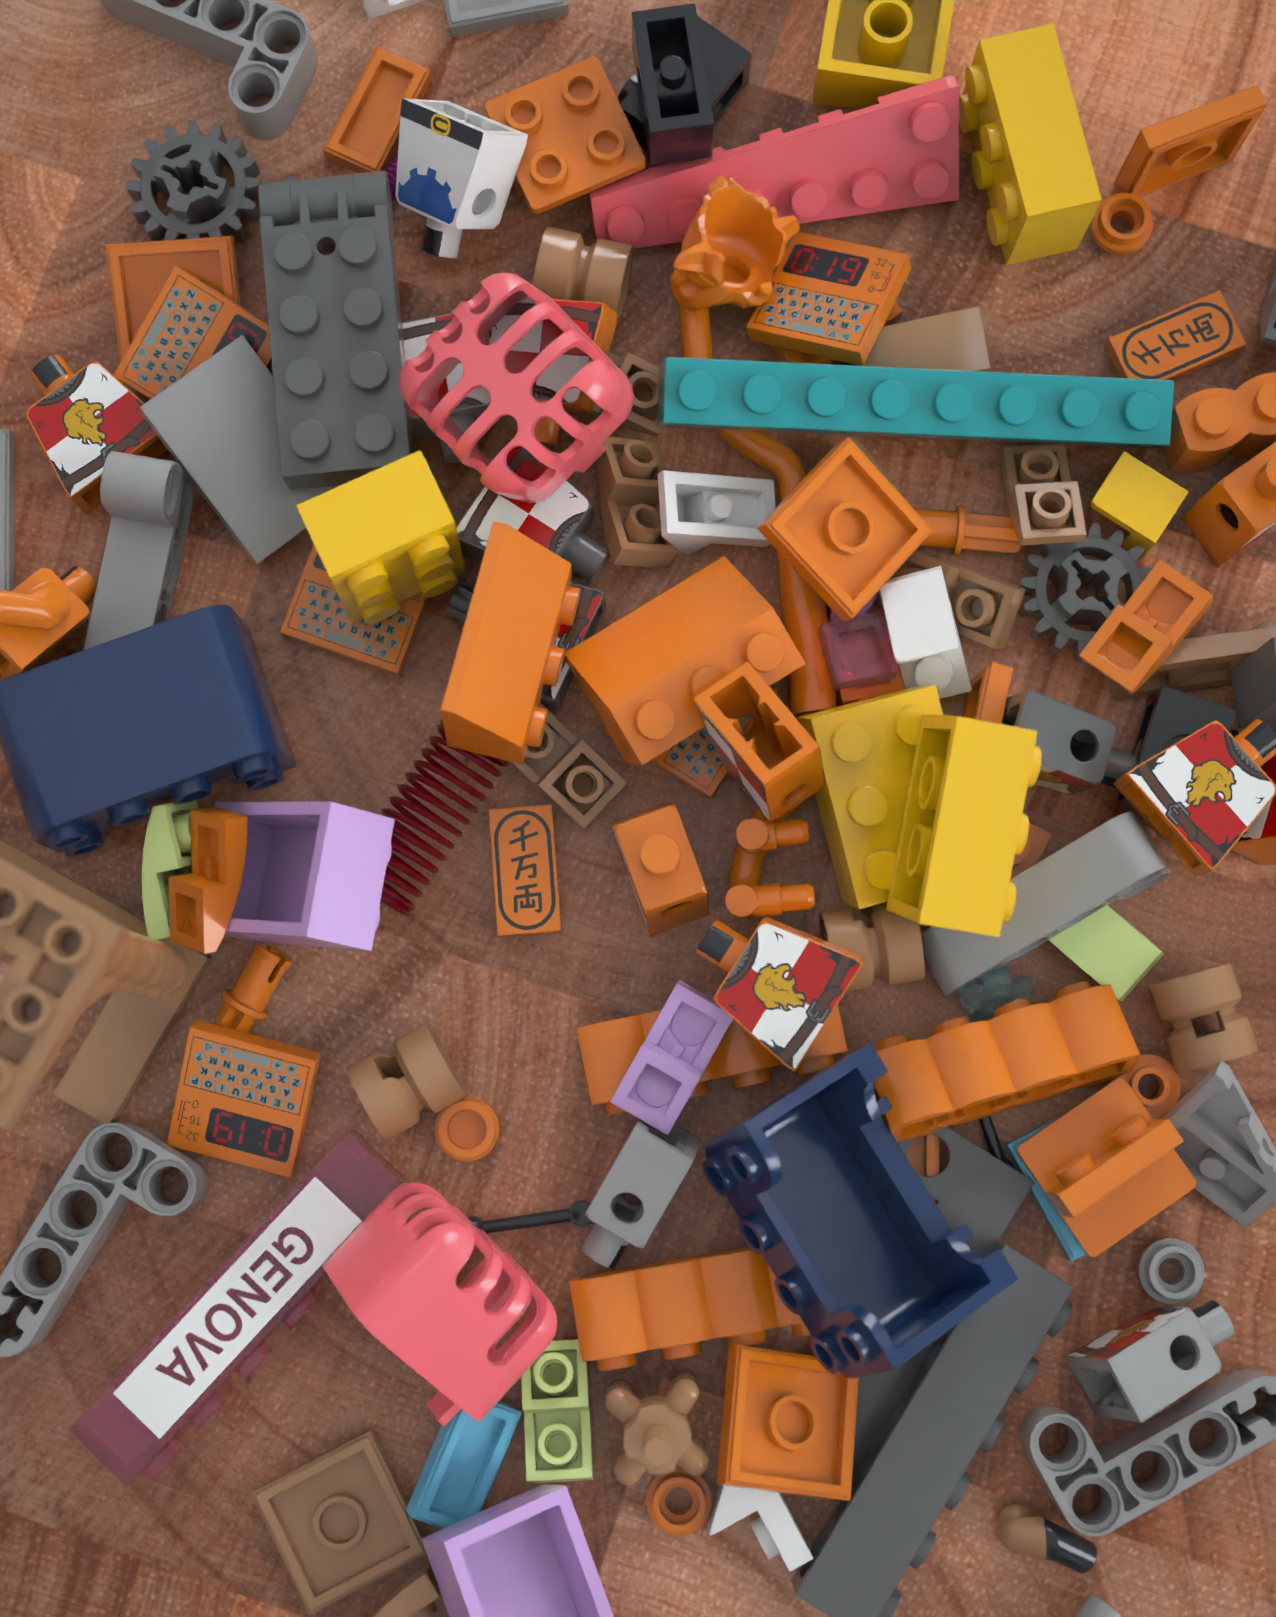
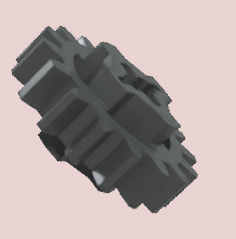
M196 121L189 122L187 135L178 136L171 125L165 127L167 142L161 146L155 141L147 139L144 144L150 154L147 161L132 159L130 163L136 176L141 180H133L126 183V189L132 200L136 202L130 209L138 224H145L143 229L151 241H161L164 238L165 240L233 235L235 238L244 241L247 235L241 224L243 220L259 221V217H261L256 204L251 201L259 199L258 190L261 181L256 178L260 174L254 156H246L247 151L242 139L237 136L226 143L227 138L224 131L217 124L210 129L207 136L202 135ZM223 165H226L233 172L235 188L230 187L227 180L224 179ZM158 192L162 193L166 201H168L166 204L170 211L168 216L163 214L158 207Z
M1094 522L1086 530L1085 542L1039 544L1038 547L1042 556L1030 554L1022 566L1033 576L1021 578L1017 586L1026 589L1024 595L1030 596V600L1025 602L1018 610L1019 616H1035L1038 621L1029 635L1036 639L1046 633L1053 638L1049 653L1056 655L1065 645L1071 646L1074 662L1082 661L1079 654L1118 604L1124 606L1117 598L1119 582L1123 580L1127 602L1153 569L1146 567L1139 569L1135 562L1144 551L1140 545L1131 548L1127 552L1120 547L1124 536L1123 531L1118 529L1109 540L1101 538L1099 523ZM1082 554L1099 557L1105 561L1088 560ZM1049 572L1053 575L1050 581L1056 587V598L1052 605L1049 604L1046 592ZM1091 585L1095 588L1097 594L1083 601L1077 596L1076 591L1078 588L1083 589ZM1067 624L1088 625L1092 631L1078 630Z

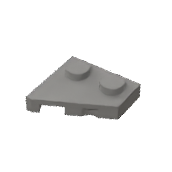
M1221 1060L1161 1119H1169L1184 1140L1174 1150L1197 1182L1195 1189L1246 1228L1276 1201V1149L1231 1068Z

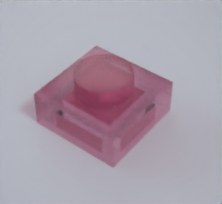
M883 611L856 616L844 622L841 619L825 622L819 627L817 633L833 691L894 679L900 671L898 663L895 661Z

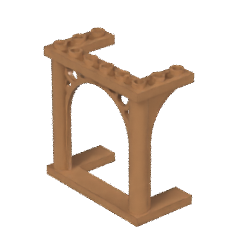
M0 839V947L18 958L0 987V1129H13L80 1014L96 1000L110 992H113L61 1079L53 1096L102 1124L116 1123L212 960L201 952L170 941V937L159 940L148 937L145 920Z

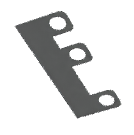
M948 1127L930 1133L940 1137L947 1144L950 1153L947 1167L938 1175L929 1177L918 1173L917 1175L930 1196L938 1201L936 1205L950 1228L954 1229L967 1225L973 1237L965 1243L974 1252L982 1256H988L995 1248L1035 1182ZM915 1139L898 1142L907 1159L909 1146ZM938 1339L895 1370L859 1377L852 1478Z

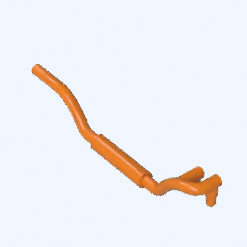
M678 303L683 358L714 359L710 309L689 310ZM714 429L730 446L744 457L776 477L779 503L807 476L804 463L793 450L770 438L762 431ZM776 549L782 624L805 662L803 666L787 675L790 712L796 718L837 707V695L834 692L827 606L826 602ZM800 804L772 821L768 820L757 807L750 819H744L736 829L738 843L733 854L728 880V892L725 897L726 907L736 919L748 920L755 917L783 915V912L809 910L815 906L814 888L809 884L781 886L780 883L760 884L764 860L768 850H777V847L803 845L809 841L808 821L802 819L786 820Z

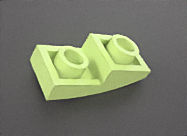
M196 800L183 804H175L173 802L154 806L151 811L143 847L142 899L148 937L155 940L170 937L169 877L190 874V809L198 808Z
M1109 905L1049 939L1052 944L1100 985H1111L1116 998L1120 1001L1125 999L1165 954Z
M578 1339L551 1341L550 1345L521 1376L522 1410L524 1412L526 1482L531 1484L594 1480L588 1363L582 1362Z

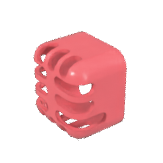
M507 272L496 273L480 282L482 287L472 299L467 302H461L453 310L455 316L446 327L439 331H433L425 340L427 346L422 353L414 359L406 360L400 371L399 389L408 406L426 421L427 426L453 450L455 456L464 465L472 467L482 474L480 482L493 493L518 501L535 503L551 496L575 471L584 473L608 449L603 442L625 421L631 412L634 393L632 384L627 376L551 297L517 274ZM532 299L537 304L525 312L494 344L484 345L481 343V340L518 302ZM550 319L564 332V334L553 340L522 372L514 374L507 370L505 358L508 352L539 322ZM577 347L594 360L580 369L549 401L538 402L534 398L532 388L535 381L567 350ZM461 362L464 369L462 378L439 402L438 392L441 383ZM484 387L490 393V405L464 433L449 415L472 390ZM573 388L581 389L604 411L589 425L578 422L565 411L562 405L563 396L568 390ZM512 416L518 424L517 434L491 461L476 443L501 417ZM552 418L565 431L575 437L576 440L562 453L558 454L549 450L537 440L534 434L535 425L540 419ZM518 446L525 448L537 460L546 465L548 469L532 482L520 478L510 470L506 463L507 454L512 448Z
M421 1182L402 1183L389 1192L322 1265L348 1307L362 1325L383 1345L439 1390L428 1402L427 1406L437 1421L443 1426L461 1409L475 1420L482 1421L550 1345L557 1333V1315L553 1304L509 1253L503 1251L488 1234L476 1228L463 1212L457 1207L450 1205L438 1190ZM426 1207L431 1208V1209H428V1210H425V1211L420 1212L417 1216H415L413 1219H411L408 1223L406 1222V1220L409 1218V1216L412 1215V1214H413L414 1212H416L417 1210L423 1209V1208H426ZM476 1245L485 1258L456 1286V1276L469 1259L473 1247ZM532 1298L531 1312L526 1320L500 1348L495 1350L501 1338L524 1314Z

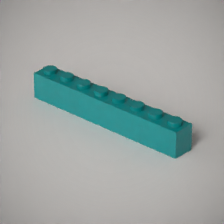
M665 357L659 363L657 426L1151 448L1170 445L1174 381Z

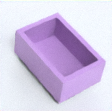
M331 801L215 802V807L248 816L245 866L236 905L224 936L252 942L261 941L272 944L372 951L375 931L380 921L379 906L386 866L391 857V837L395 819Z
M540 1484L422 1538L449 1617H614L566 1486Z

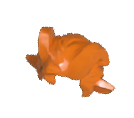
M719 175L715 182L708 186L709 191L703 198L702 206L696 212L685 234L681 253L675 258L673 264L674 271L670 276L672 293L676 301L682 307L689 310H700L723 304H732L745 309L747 307L759 306L771 297L773 291L771 286L773 270L782 261L787 242L800 229L799 222L794 215L778 218L777 209L769 207V202L764 196L758 197L755 192L746 191L730 176L724 180L723 176Z

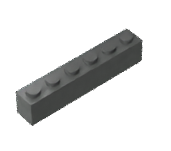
M998 1241L993 1251L1001 1250L1019 1280L938 1338L853 1476L851 1501L837 1502L810 1547L813 1559L798 1567L791 1579L797 1596L830 1617H891L901 1598V1591L897 1590L896 1587L909 1565L917 1569L928 1556L936 1538V1533L930 1529L943 1507L952 1510L963 1497L971 1478L965 1472L978 1449L987 1452L994 1444L1005 1422V1418L999 1414L1012 1391L1020 1395L1027 1388L1039 1365V1360L1033 1357L1046 1334L1053 1338L1059 1333L1072 1311L1073 1304L1067 1298L1073 1290V1286L1002 1242Z

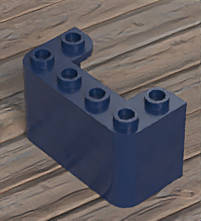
M215 605L194 610L0 681V744L34 842L59 853L65 851L67 857L79 856L99 849L104 845L102 836L112 830L111 824L113 827H118L140 821L150 815L148 807L171 798H173L175 804L198 800L212 792L210 784L226 778L234 784L246 783L248 791L261 790L285 779L283 771L297 766L249 628L233 608L228 605Z
M871 1043L831 1063L709 1141L705 1146L706 1160L703 1162V1170L711 1186L720 1195L727 1196L740 1218L738 1225L743 1239L755 1253L763 1255L776 1277L774 1284L779 1298L791 1312L799 1314L812 1335L811 1347L817 1360L828 1372L832 1374L839 1372L848 1378H857L897 1369L1019 1280L1001 1250L993 1251L988 1256H982L974 1252L965 1243L973 1237L967 1225L954 1229L950 1228L881 1117L882 1114L893 1107L886 1096L876 1100L874 1084L878 1078L889 1071Z

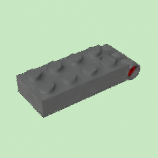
M386 170L259 184L258 192L261 217L259 218L281 476L290 490L343 485L414 453L410 407L399 389L400 371L406 359L392 202ZM333 252L330 255H324L325 253Z

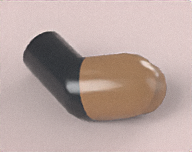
M1022 1504L1008 1505L999 1513V1539L1013 1554L1054 1561L1083 1574L1094 1566L1097 1559V1548L1090 1540L1047 1519L1034 1517L1032 1510Z

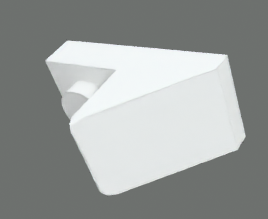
M665 470L657 474L661 535L670 544L677 547L681 553L692 554L711 543L755 547L771 545L757 528L776 509L774 480Z
M938 566L889 579L881 587L880 593L895 661L899 663L905 688L915 685H936L939 699L972 691L942 567Z
M718 1485L707 1522L710 1536L758 1511L760 1517L750 1522L769 1560L781 1554L789 1572L813 1559L809 1545L781 1493Z

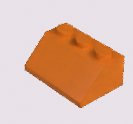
M493 521L441 706V714L447 746L523 765L528 745L539 748L543 739L549 710L539 707L545 684L555 687L557 685L565 649L556 647L555 644L561 624L573 625L581 588L571 586L572 563L509 525Z
M725 556L716 559L564 653L566 663L626 764L644 765L705 727L693 698L746 662L751 664L768 686H771L805 664L774 608Z

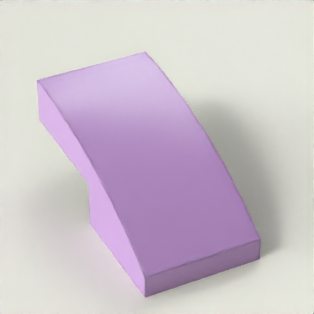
M679 979L610 1102L668 1135L733 1018L713 998Z

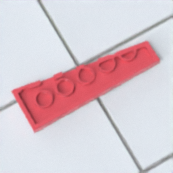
M954 75L942 77L878 97V104L847 114H843L841 109L817 116L818 122L785 133L782 132L781 128L758 134L760 140L730 150H725L721 146L713 148L712 157L661 164L636 172L589 192L595 241L598 238L634 245V249L682 242L696 212L702 206L703 198L709 191L708 186L712 182L714 183L719 175L723 176L724 180L730 176L746 191H753L758 197L764 196L769 202V207L777 209L778 218L794 215L799 224L959 200V85Z

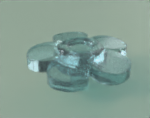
M999 968L987 971L983 975L984 986L976 983L964 986L959 993L961 1005L968 1009L967 1013L971 1022L987 1021L994 1018L993 1012L999 1007L1012 1001L1030 998L1034 993V987L1029 977L1018 976L1011 979L1006 969Z

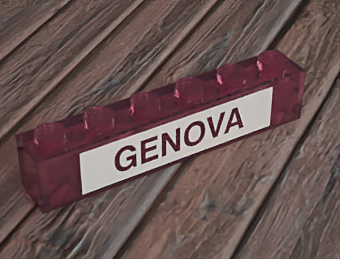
M356 1130L347 1131L74 1423L69 1431L125 1486L143 1473L153 1480L180 1452L181 1449L173 1440L191 1422L198 1430L201 1429L227 1401L219 1391L236 1372L246 1380L271 1354L273 1350L265 1341L283 1323L291 1331L318 1303V1300L311 1292L327 1275L322 1265L389 1192L402 1183L411 1182Z

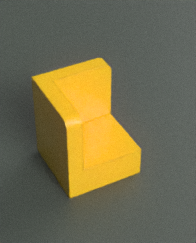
M1124 451L1091 500V507L1129 531L1120 546L1130 550L1140 545L1144 549L1139 557L1142 559L1157 542L1189 491Z

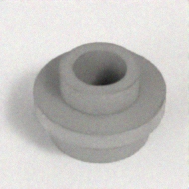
M1176 1238L1155 1240L1142 1251L1139 1257L1137 1276L1140 1285L1151 1298L1161 1303L1176 1305L1189 1301L1199 1292L1204 1281L1205 1270L1201 1256L1193 1246L1183 1240ZM1173 1258L1179 1265V1275L1173 1282L1165 1283L1160 1278L1159 1266L1164 1260Z

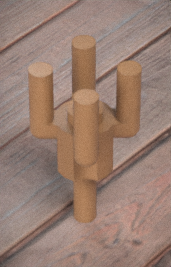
M687 1369L677 1371L671 1380L672 1387L665 1396L652 1395L640 1400L633 1394L631 1384L622 1378L614 1379L608 1385L605 1401L606 1407L612 1415L624 1423L623 1446L617 1451L615 1459V1476L620 1483L632 1485L640 1479L646 1470L648 1474L664 1475L675 1471L676 1464L690 1475H700L706 1471L709 1464L706 1444L702 1438L692 1436L687 1413L699 1397L697 1378L692 1371Z

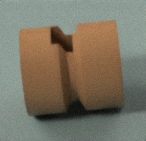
M547 227L540 244L532 285L552 299L605 303L618 313V324L627 295L633 263L634 245L598 238L590 247L584 244L583 238L579 233Z
M887 902L873 905L870 913L867 915H863L855 907L819 913L821 939L852 951L865 959L846 992L869 989L873 979L878 977L887 986L924 980L925 964L919 923L887 911Z
M1232 962L1149 985L1159 1020L1171 1023L1173 1028L1165 1039L1176 1073L1212 1066L1221 1060L1226 1062L1259 1051L1249 1016L1237 1012L1235 1005L1242 998V993ZM1216 1012L1220 1029L1196 1035L1191 1019Z
M427 1022L396 1039L393 1053L388 1055L381 1050H376L346 1067L359 1100L374 1126L386 1141L418 1124L421 1110L426 1108L437 1113L467 1096L466 1089L451 1059Z

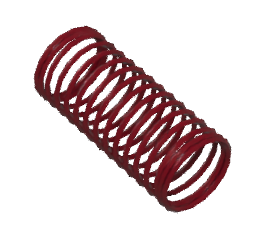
M440 720L437 728L442 737H429L430 744L435 750L431 748L421 749L423 757L428 762L423 760L413 761L415 769L421 775L414 772H406V779L413 787L406 784L397 785L399 792L407 800L398 796H390L391 804L399 812L390 808H383L381 811L383 816L395 819L393 834L435 858L447 861L444 854L421 839L398 820L417 829L449 849H455L454 844L430 828L403 806L429 819L457 837H463L461 831L428 809L411 794L434 805L465 825H471L470 820L441 801L417 781L444 794L473 813L479 812L477 807L443 785L424 768L461 787L480 801H486V796L460 780L431 757V755L459 769L488 789H494V785L462 764L438 743L469 758L496 777H502V774L497 768L470 751L447 746L443 720ZM480 754L499 766H509V761ZM392 834V850L434 874L439 873L435 865ZM391 852L389 865L426 886L431 885V881ZM386 866L384 879L418 898L423 897V893L418 888ZM383 883L380 901L406 917L411 916L410 911H414L415 905L387 883Z

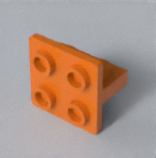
M597 57L585 59L493 98L485 104L488 118L528 134L527 143L512 188L517 198L525 196L534 214L543 213L645 168V156Z
M1122 1077L1113 1079L1016 1147V1153L1085 1254L1091 1257H1096L1193 1190L1197 1184L1191 1172L1174 1150L1184 1140L1169 1119H1153L1126 1079Z

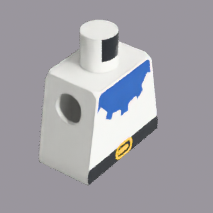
M402 98L395 196L399 205L427 217L421 246L424 252L439 257L455 258L458 255L463 229H494L500 223L527 143L528 134L449 101Z

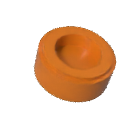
M464 1097L439 1112L435 1122V1137L439 1147L447 1156L461 1162H472L486 1157L495 1148L500 1138L501 1126L496 1111L486 1101L476 1097Z

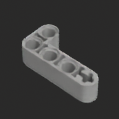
M101 0L107 11L114 17L233 66L234 69L227 86L229 98L238 120L247 134L256 139L270 140L279 137L288 129L316 73L318 65L310 31L302 15L271 0H185L181 5L172 8L166 7L172 0ZM229 21H242L233 30H220ZM283 44H298L289 53H274ZM258 96H273L270 102L264 106H248Z
M112 451L109 454L102 474L101 500L104 508L111 514L112 521L83 650L170 619L194 505L193 483L179 463Z
M1131 811L1123 813L1010 879L1016 886V902L1010 920L1002 922L1000 937L932 926L921 933L924 961L945 997L952 996L1117 899L1123 901L1150 888L1171 874L1172 870L1139 816Z
M132 1122L104 1123L94 1128L83 1141L0 1276V1357H11L39 1345L48 1336L130 1200L151 1213L160 1216H174L190 1212L200 1206L206 1199L209 1191V1176L205 1167L196 1158L179 1148L167 1145L166 1140L141 1125ZM118 1133L124 1135L132 1146L131 1160L122 1170L114 1168L106 1157L108 1142ZM171 1167L180 1169L188 1180L186 1196L177 1204L168 1201L161 1191L162 1176ZM80 1191L88 1192L97 1204L96 1217L88 1227L80 1225L72 1214V1202ZM45 1248L53 1250L61 1261V1273L54 1284L42 1279L37 1270L39 1254ZM29 1297L41 1299L40 1301L25 1305ZM24 1307L16 1321V1325L23 1330V1333L11 1337L8 1332L12 1323L4 1316L7 1313Z
M1244 1368L1235 1371L1098 1449L1079 1420L1055 1405L1034 1407L1025 1414L1019 1425L1018 1438L1022 1450L1056 1511L1074 1530L1085 1536L1099 1537L1114 1531L1276 1439V1377L1258 1369ZM1257 1389L1269 1394L1261 1401L1264 1409L1261 1415L1249 1410L1257 1403L1253 1394ZM1226 1407L1236 1412V1414L1229 1417L1222 1408ZM1210 1418L1215 1428L1211 1444L1199 1451L1192 1450L1188 1441L1192 1425L1198 1420ZM1064 1423L1068 1431V1442L1065 1448L1060 1453L1052 1456L1041 1454L1039 1437L1042 1431L1048 1425ZM1154 1451L1158 1459V1469L1155 1475L1149 1481L1143 1483L1133 1482L1130 1472L1134 1458L1142 1452ZM1098 1484L1101 1491V1501L1098 1507L1087 1515L1074 1514L1072 1500L1075 1492L1081 1486Z

